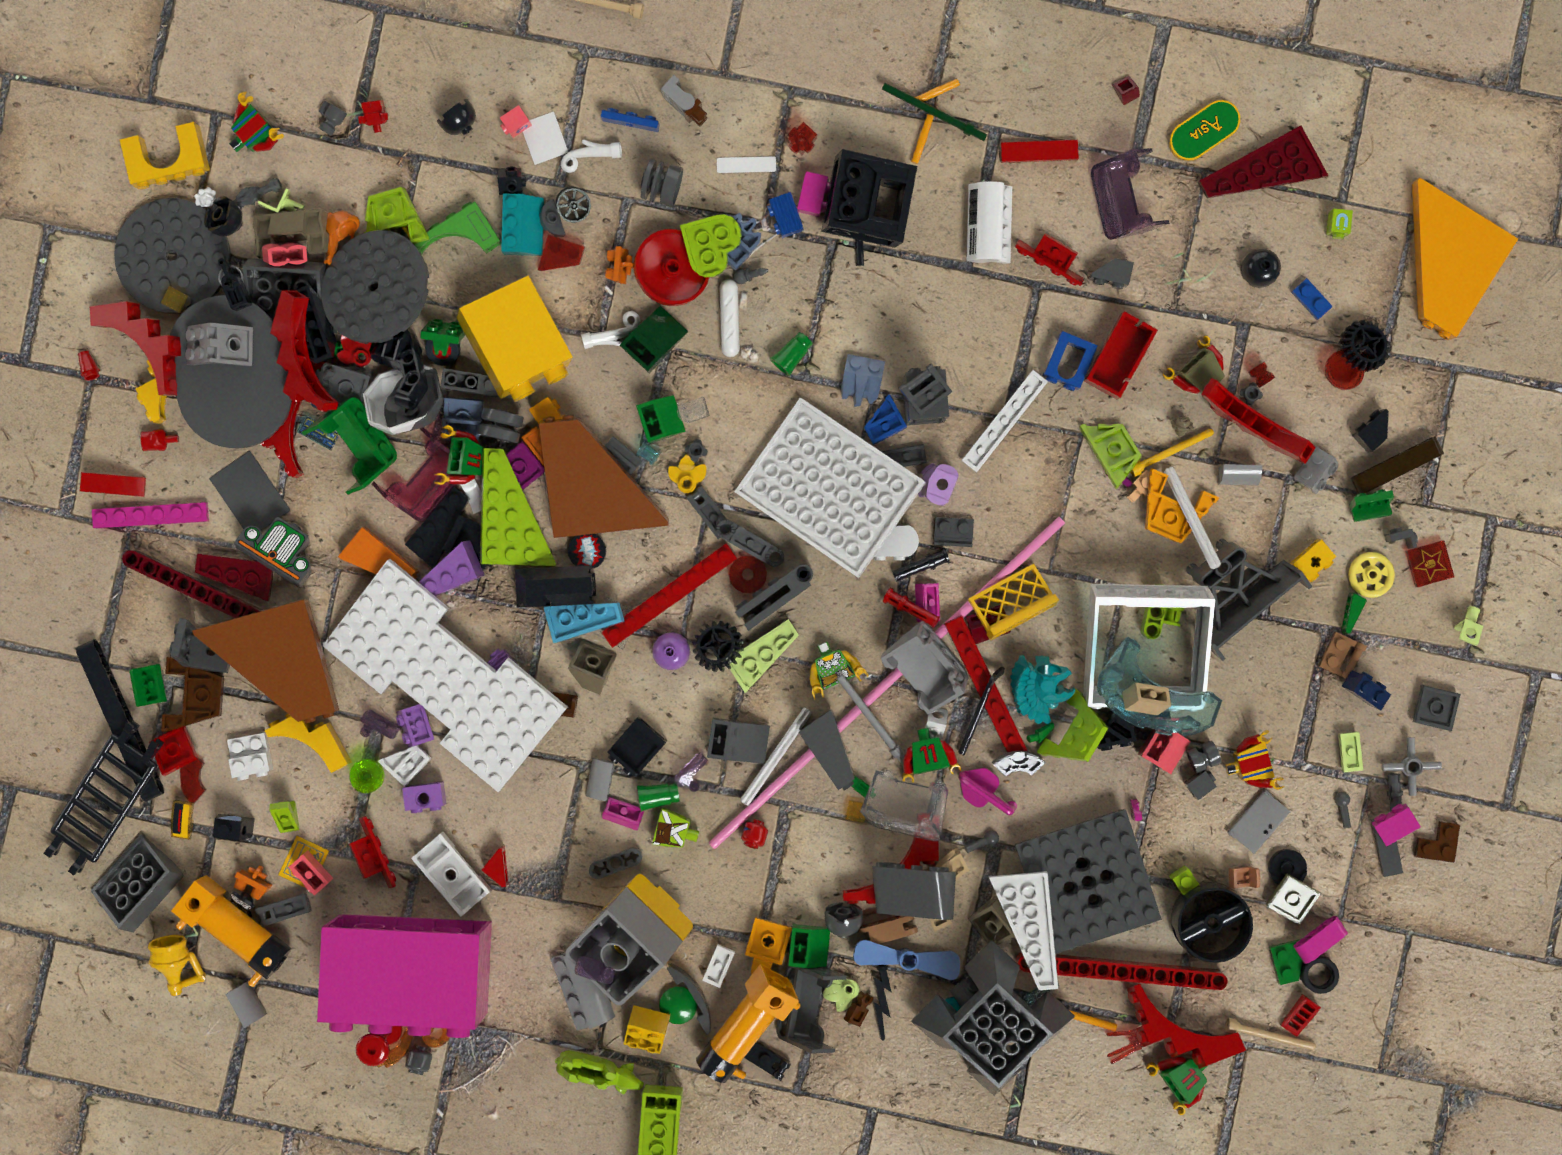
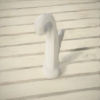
M582 140V143L588 147L568 152L561 160V167L565 172L571 173L578 167L576 158H622L621 143L598 144ZM570 160L573 161V165L568 167L567 163Z
M634 311L626 312L623 315L625 328L581 334L584 348L588 349L597 345L620 346L622 342L617 341V339L628 336L640 325L639 315ZM630 316L635 319L632 325L627 321V318Z

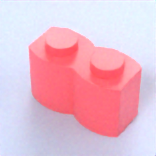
M287 242L283 245L267 244L262 247L263 261L272 266H282L287 263L302 264L307 261L306 247L296 242Z

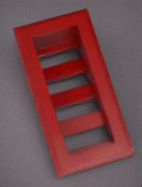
M1302 994L1280 1025L1297 1037L1321 1007ZM1307 1004L1311 1008L1310 1010H1307L1303 1006ZM1300 1010H1302L1303 1012H1305V1013H1306L1305 1017H1304L1303 1015H1301L1300 1013H1298V1012H1299ZM1295 1015L1302 1020L1300 1023L1294 1019ZM1290 1021L1297 1025V1028L1294 1029L1288 1023Z

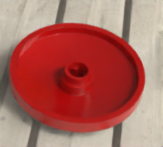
M664 229L648 236L636 252L634 273L637 283L642 291L657 303L667 306L685 305L696 299L707 286L709 277L700 276L690 265L681 230Z

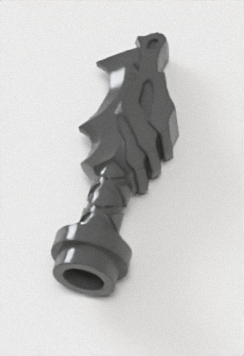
M272 178L269 180V184L263 187H246L241 189L233 201L239 205L240 209L246 205H255V202L262 199L264 194L271 191L279 192L282 189V184L278 178Z

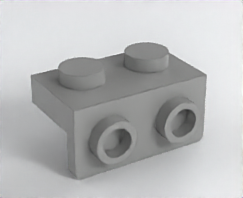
M1316 447L1307 463H1303L1293 478L1295 481L1311 489L1312 493L1317 494L1324 489L1329 476L1337 471L1338 462L1334 456Z

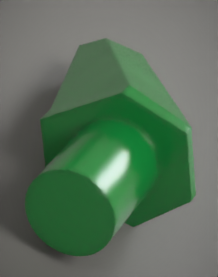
M1049 723L1035 730L1034 734L1027 735V741L1029 743L1036 741L1040 744L1054 730V723Z

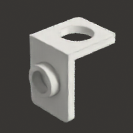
M939 708L928 715L925 728L929 729L931 739L939 737L942 740L947 725L948 710ZM938 712L942 714L943 718H935L933 713Z

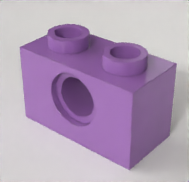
M444 781L410 785L402 788L405 811L411 810V813L423 812L422 809L424 808L436 811L441 810V806L447 804ZM422 793H426L429 796L428 803L421 800L420 796Z

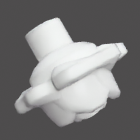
M210 187L199 189L198 193L194 195L196 199L195 204L203 208L211 207L216 200V191L211 190Z

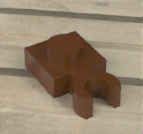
M860 991L857 996V1002H852L844 1020L860 1027L869 1011L866 1007L871 1004L873 997Z

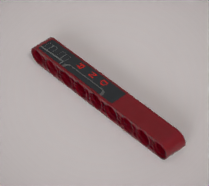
M129 550L122 556V562L128 568L233 618L250 615L253 611L256 613L264 611L141 551ZM133 554L137 557V561L134 564L131 562ZM150 562H152L154 565V570L152 572L148 570V565ZM168 570L171 572L170 580L165 578V573ZM185 578L189 583L186 589L182 586V581ZM201 587H204L206 590V594L203 597L199 594ZM218 595H221L223 597V603L221 605H219L216 601ZM236 603H238L241 608L239 613H236L234 611V605Z

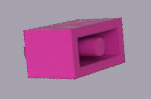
M806 171L797 207L799 213L820 217V213L825 212L827 201L823 200L825 193L828 194L830 187L828 176Z
M1406 803L1394 806L1390 813L1386 815L1381 814L1372 822V825L1386 846L1421 828Z

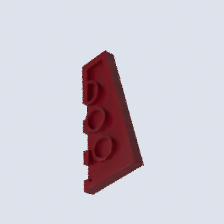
M197 554L195 573L270 602L274 571L258 561Z

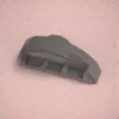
M554 199L547 201L539 214L540 223L545 231L547 230L555 237H564L566 234L559 213L556 210Z

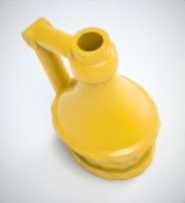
M182 935L159 937L149 942L148 945L150 951L148 964L166 977L168 981L167 989L171 996L180 995L183 987L204 982L206 978V973L200 966L194 952H189L186 946L187 939ZM189 961L196 975L181 981L182 970Z

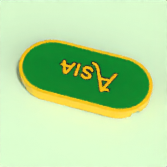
M1217 100L1179 124L1172 131L1169 141V147L1173 155L1180 160L1194 161L1231 137L1240 125V113L1237 107L1229 101Z

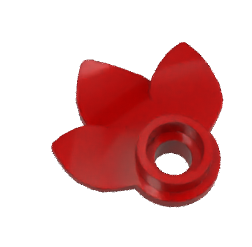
M341 335V344L344 350L337 354L339 360L345 364L368 365L371 361V352L369 350L372 343H358ZM360 353L365 355L364 360L359 358Z

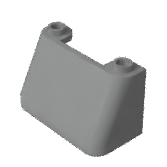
M924 621L916 624L881 655L880 659L883 665L890 669L897 667L919 693L917 704L928 715L965 693L968 682V674L965 668Z

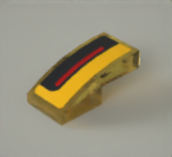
M173 800L171 837L191 840L194 820H192L194 802Z

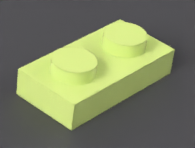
M1338 733L1342 772L1363 771L1360 733Z

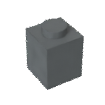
M1205 770L1194 774L1184 782L1190 793L1197 800H1200L1217 787L1214 783L1216 779L1213 774Z

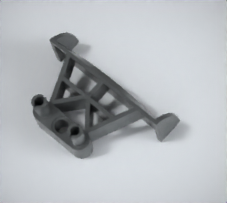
M1220 539L1222 544L1218 541L1216 542V549L1218 550L1216 554L1221 562L1219 568L1211 569L1206 560L1199 567L1194 563L1190 564L1193 568L1187 566L1186 572L1192 576L1193 581L1198 585L1208 586L1215 598L1211 651L1220 660L1224 661L1226 658L1219 650L1222 645L1298 582L1308 589L1312 588V585L1301 570L1285 560H1282L1267 572L1246 561L1247 553L1242 547L1236 543ZM1231 573L1230 583L1220 582ZM1259 575H1264L1250 588H1248L1244 593L1242 592V590L1247 585H1249L1253 580H1255ZM1235 595L1238 597L1227 607H1225L1221 612H1219V609L1223 605H1225L1229 600H1231Z

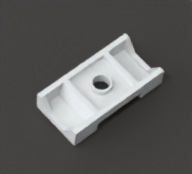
M442 832L411 859L461 917L490 893L492 889L481 876L476 874L454 848L455 845ZM451 869L456 872L454 880L447 878V870Z

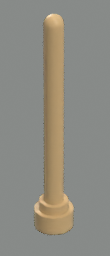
M574 0L627 12L636 19H642L644 4L637 2L628 5L610 0Z
M1228 1017L1225 1023V1032L1229 1034L1241 1032L1309 1050H1315L1316 1044L1313 1042L1241 1025L1240 1022H1237V1019Z

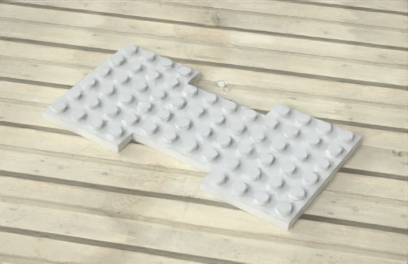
M388 559L322 646L378 693L383 694L392 681L450 729L440 744L499 792L568 706L510 658L505 660L498 671L491 667L439 623L449 607L394 561Z

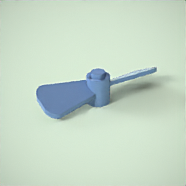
M861 940L856 944L853 953V959L858 965H900L907 971L916 968L948 980L956 979L960 973V959L953 951L913 952L909 948L896 950L869 940Z

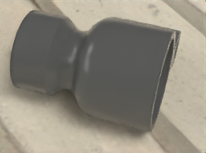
M324 101L319 112L325 117V121L320 124L319 129L332 136L335 132V126L342 124L347 113Z

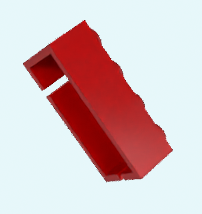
M1125 311L1120 314L1084 379V382L1116 400L1121 398L1129 384L1127 381L1134 375L1158 329L1145 322H1141L1136 327L1135 325L1140 319Z

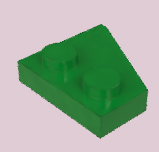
M1300 939L1269 947L1279 985L1299 981L1303 961L1293 946Z

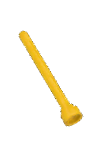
M1207 429L1141 462L1139 460L1130 473L1133 477L1142 474L1144 468L1212 436L1214 430Z

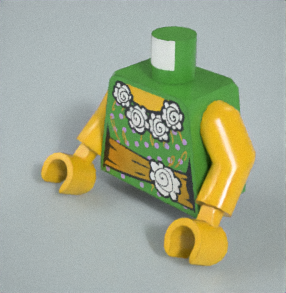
M828 642L820 644L817 647L821 657L816 658L815 663L811 665L809 677L813 699L816 700L815 694L821 693L822 698H824L823 690L838 684L837 677L841 674L846 679L856 676L859 681H862L860 679L862 673H865L867 677L869 675L858 659L848 651H840V649L832 651Z

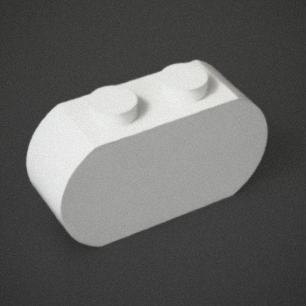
M895 526L874 556V561H886V557H893V560H905V557L911 556L918 548L919 538L917 532L911 526Z

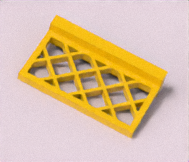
M1032 564L970 597L968 601L988 632V638L992 641L1056 606L1059 599L1056 594L1051 592L1036 566ZM1032 570L1036 577L1035 582L1024 580L1025 573ZM1010 581L1020 582L1018 591L1008 589ZM1023 584L1033 586L1031 595L1021 592ZM1036 587L1044 589L1047 595L1042 598L1034 596ZM996 589L1004 591L1002 600L991 597L992 592ZM1006 592L1017 595L1015 604L1004 601ZM1020 596L1030 598L1028 606L1018 605ZM979 598L988 600L986 609L978 607L975 600ZM990 601L1001 604L999 613L988 610ZM1003 605L1014 607L1013 614H1002ZM987 613L998 616L996 623L991 626L986 621Z

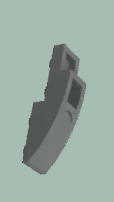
M443 368L441 388L499 397L487 375ZM511 395L504 397L508 399H513Z

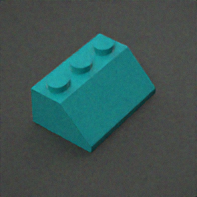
M503 194L501 252L504 255L543 256L544 229L540 223L539 214L544 206V198L525 194Z

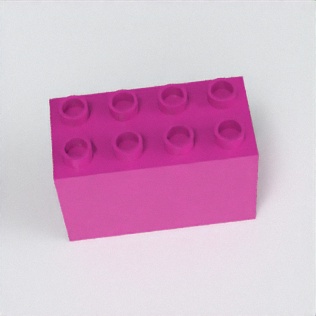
M339 914L321 928L317 1022L329 1023V1030L332 1032H349L353 1030V1024L368 1025V1032L372 1034H388L392 1032V1026H406L407 1034L412 1036L430 1035L431 1028H447L446 1036L469 1037L470 1030H475L488 1013L492 921Z

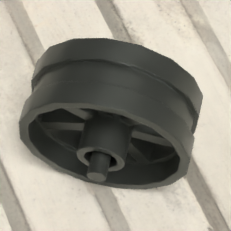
M575 186L566 187L556 197V210L565 221L571 223L580 222L590 213V199L581 188ZM573 190L572 198L569 199L564 193ZM576 191H579L584 195L578 200H575ZM561 196L568 201L565 204H559ZM586 199L587 208L578 203ZM569 207L565 215L561 213L559 208ZM578 208L585 210L584 214L580 217L577 213ZM571 210L574 211L576 218H568Z

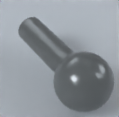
M1339 792L1335 795L1334 800L1340 807L1343 829L1351 828L1348 811L1350 796L1346 792Z
M993 830L987 831L984 838L965 846V850L967 853H970L985 845H996L999 841V835Z

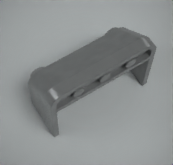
M787 966L784 977L791 980L799 999L800 1008L798 1010L793 1008L784 1021L778 1019L776 1027L778 1038L809 1053L835 1052V1048L823 1043L824 1031L820 1025L816 1024L821 987L828 988L832 985L833 980H846L847 976L828 968Z

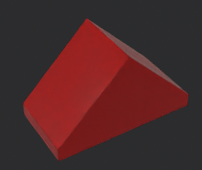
M501 846L482 868V871L501 887H506L509 884L505 846Z

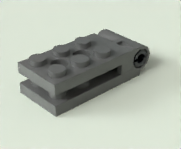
M799 565L780 580L776 577L768 583L769 588L763 591L761 588L752 594L753 599L747 602V600H744L736 606L738 610L735 613L740 618L786 584L791 590L776 602L772 603L769 601L762 606L761 609L763 611L758 615L754 612L745 619L747 623L744 624L747 630L752 629L810 587L811 584L809 582L813 578L812 569L808 565ZM801 571L807 572V576L805 578L800 577Z

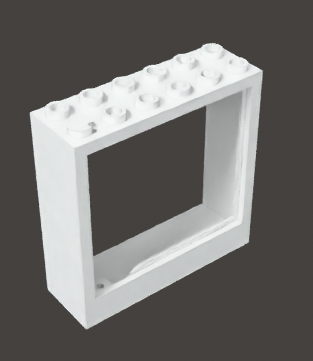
M1090 584L1083 693L1088 707L1093 709H1101L1102 707H1110L1112 709L1124 708L1122 692L1131 685H1093L1099 605H1126L1127 607L1197 608L1190 686L1160 687L1169 688L1171 707L1168 709L1170 710L1189 709L1191 711H1198L1199 709H1205L1215 598L1209 587L1190 585Z

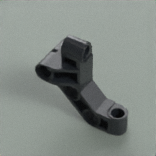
M407 329L393 336L391 340L382 343L377 342L370 353V358L381 365L402 371L403 380L396 391L394 404L414 410L427 392L428 382L421 357L422 347Z

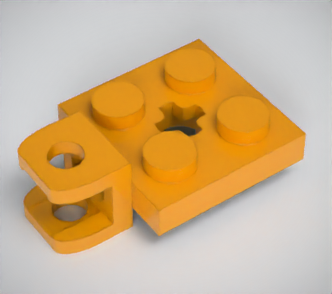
M755 917L745 952L746 956L753 957L751 975L760 964L771 969L772 963L782 965L792 927ZM771 936L774 943L766 946V942L763 939Z

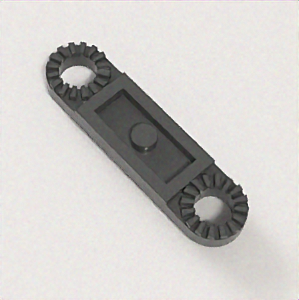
M721 519L717 522L715 530L719 537L770 566L777 567L783 563L784 553L780 548L729 519ZM729 524L731 527L730 532L727 534L721 533L720 526ZM773 552L780 554V558L776 562L770 561L769 558Z

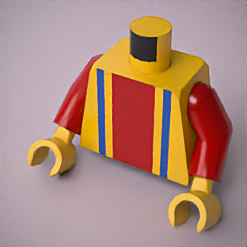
M1268 730L1263 731L1261 735L1257 734L1245 738L1238 745L1236 752L1233 753L1235 762L1225 764V769L1228 776L1238 773L1239 778L1248 785L1258 788L1273 787L1279 790L1285 786H1279L1277 780H1284V778L1277 777L1274 780L1272 779L1275 776L1266 744L1273 738L1266 739L1264 735L1269 733Z

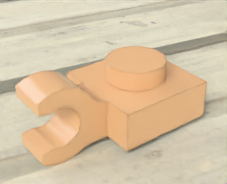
M1144 470L1132 483L1135 489L1126 497L1131 502H1135L1141 494L1145 497L1148 496L1149 472L1147 470Z

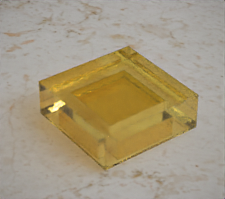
M169 286L161 304L180 313L188 295Z
M849 800L845 819L864 823L868 804Z

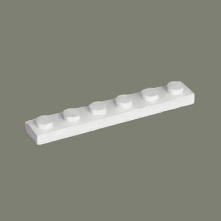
M1032 370L961 461L977 473L1048 381Z

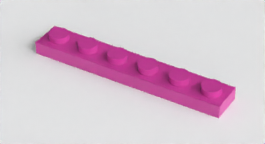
M208 503L92 509L93 528L209 522Z

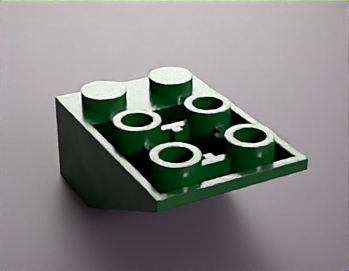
M659 306L620 344V347L650 374L688 331L664 308Z

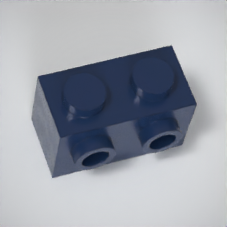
M1352 670L1342 684V687L1367 705L1381 711L1392 694L1385 690L1387 687L1378 681L1376 683L1373 682V677L1365 672L1360 674Z

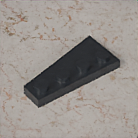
M455 486L405 543L410 550L432 569L438 564L458 516L463 514L470 500Z

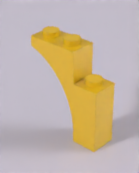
M147 360V363L149 365L147 369L152 377H155L152 366L149 360ZM156 378L135 389L138 393L136 397L140 404L145 406L147 418L151 422L153 421V423L161 424L166 421L165 405L167 396L158 395Z
M287 714L285 715V720L280 722L278 719L268 724L270 728L264 730L267 737H289L305 743L319 754L330 773L352 763L331 722L324 724L322 721L313 726V730L310 723L305 724L304 720L297 722Z

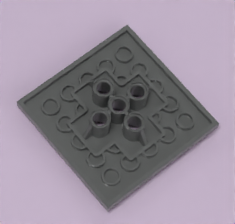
M1125 808L1015 844L1024 873L1044 871L1048 873L1055 954L1162 920ZM1078 858H1085L1083 866L1079 867L1076 865ZM1109 870L1108 878L1102 879L1100 876L1101 872ZM1085 876H1091L1089 884H1082V879ZM1072 882L1073 888L1068 891L1064 890V884ZM1096 894L1097 900L1094 903H1089V896Z

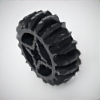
M1365 320L1355 321L1347 326L1340 335L1342 338L1339 343L1342 346L1339 350L1344 352L1341 357H1346L1345 364H1352L1351 369L1357 367L1358 372L1376 370L1379 366L1384 365L1385 361L1390 357L1388 353L1392 349L1388 346L1391 342L1386 339L1389 335H1384L1383 331L1385 328H1378L1379 323L1373 325L1372 320L1367 322Z
M712 621L711 627L705 624V630L699 629L701 635H695L698 641L692 642L693 646L696 647L693 649V653L697 654L695 659L700 661L699 665L705 666V669L708 671L712 668L713 672H717L719 668L721 672H724L725 666L731 669V663L737 664L736 657L742 658L738 652L744 651V648L740 646L744 643L742 639H739L742 636L741 633L737 632L735 626L731 627V624L728 622L724 624L723 621H719L717 625L715 621ZM719 633L730 635L731 640L722 639ZM720 643V648L716 650L715 647H718L717 645ZM705 653H714L717 660L708 659Z

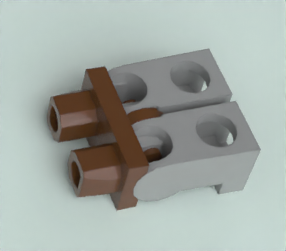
M675 75L661 88L662 97L683 115L689 124L694 121L701 127L708 119L706 117L707 113L702 109V102L698 98L695 100L690 93H685L681 89L680 80Z

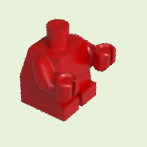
M377 100L361 103L364 116L358 117L359 124L373 125L374 133L382 132L380 124H385L389 117L388 113H385L384 101Z

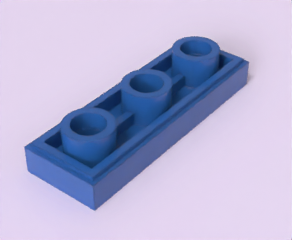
M607 108V110H602L601 112L603 122L659 132V122L653 116L646 115L645 118L637 117L638 114L633 112H626V114L618 113L619 111L613 108Z

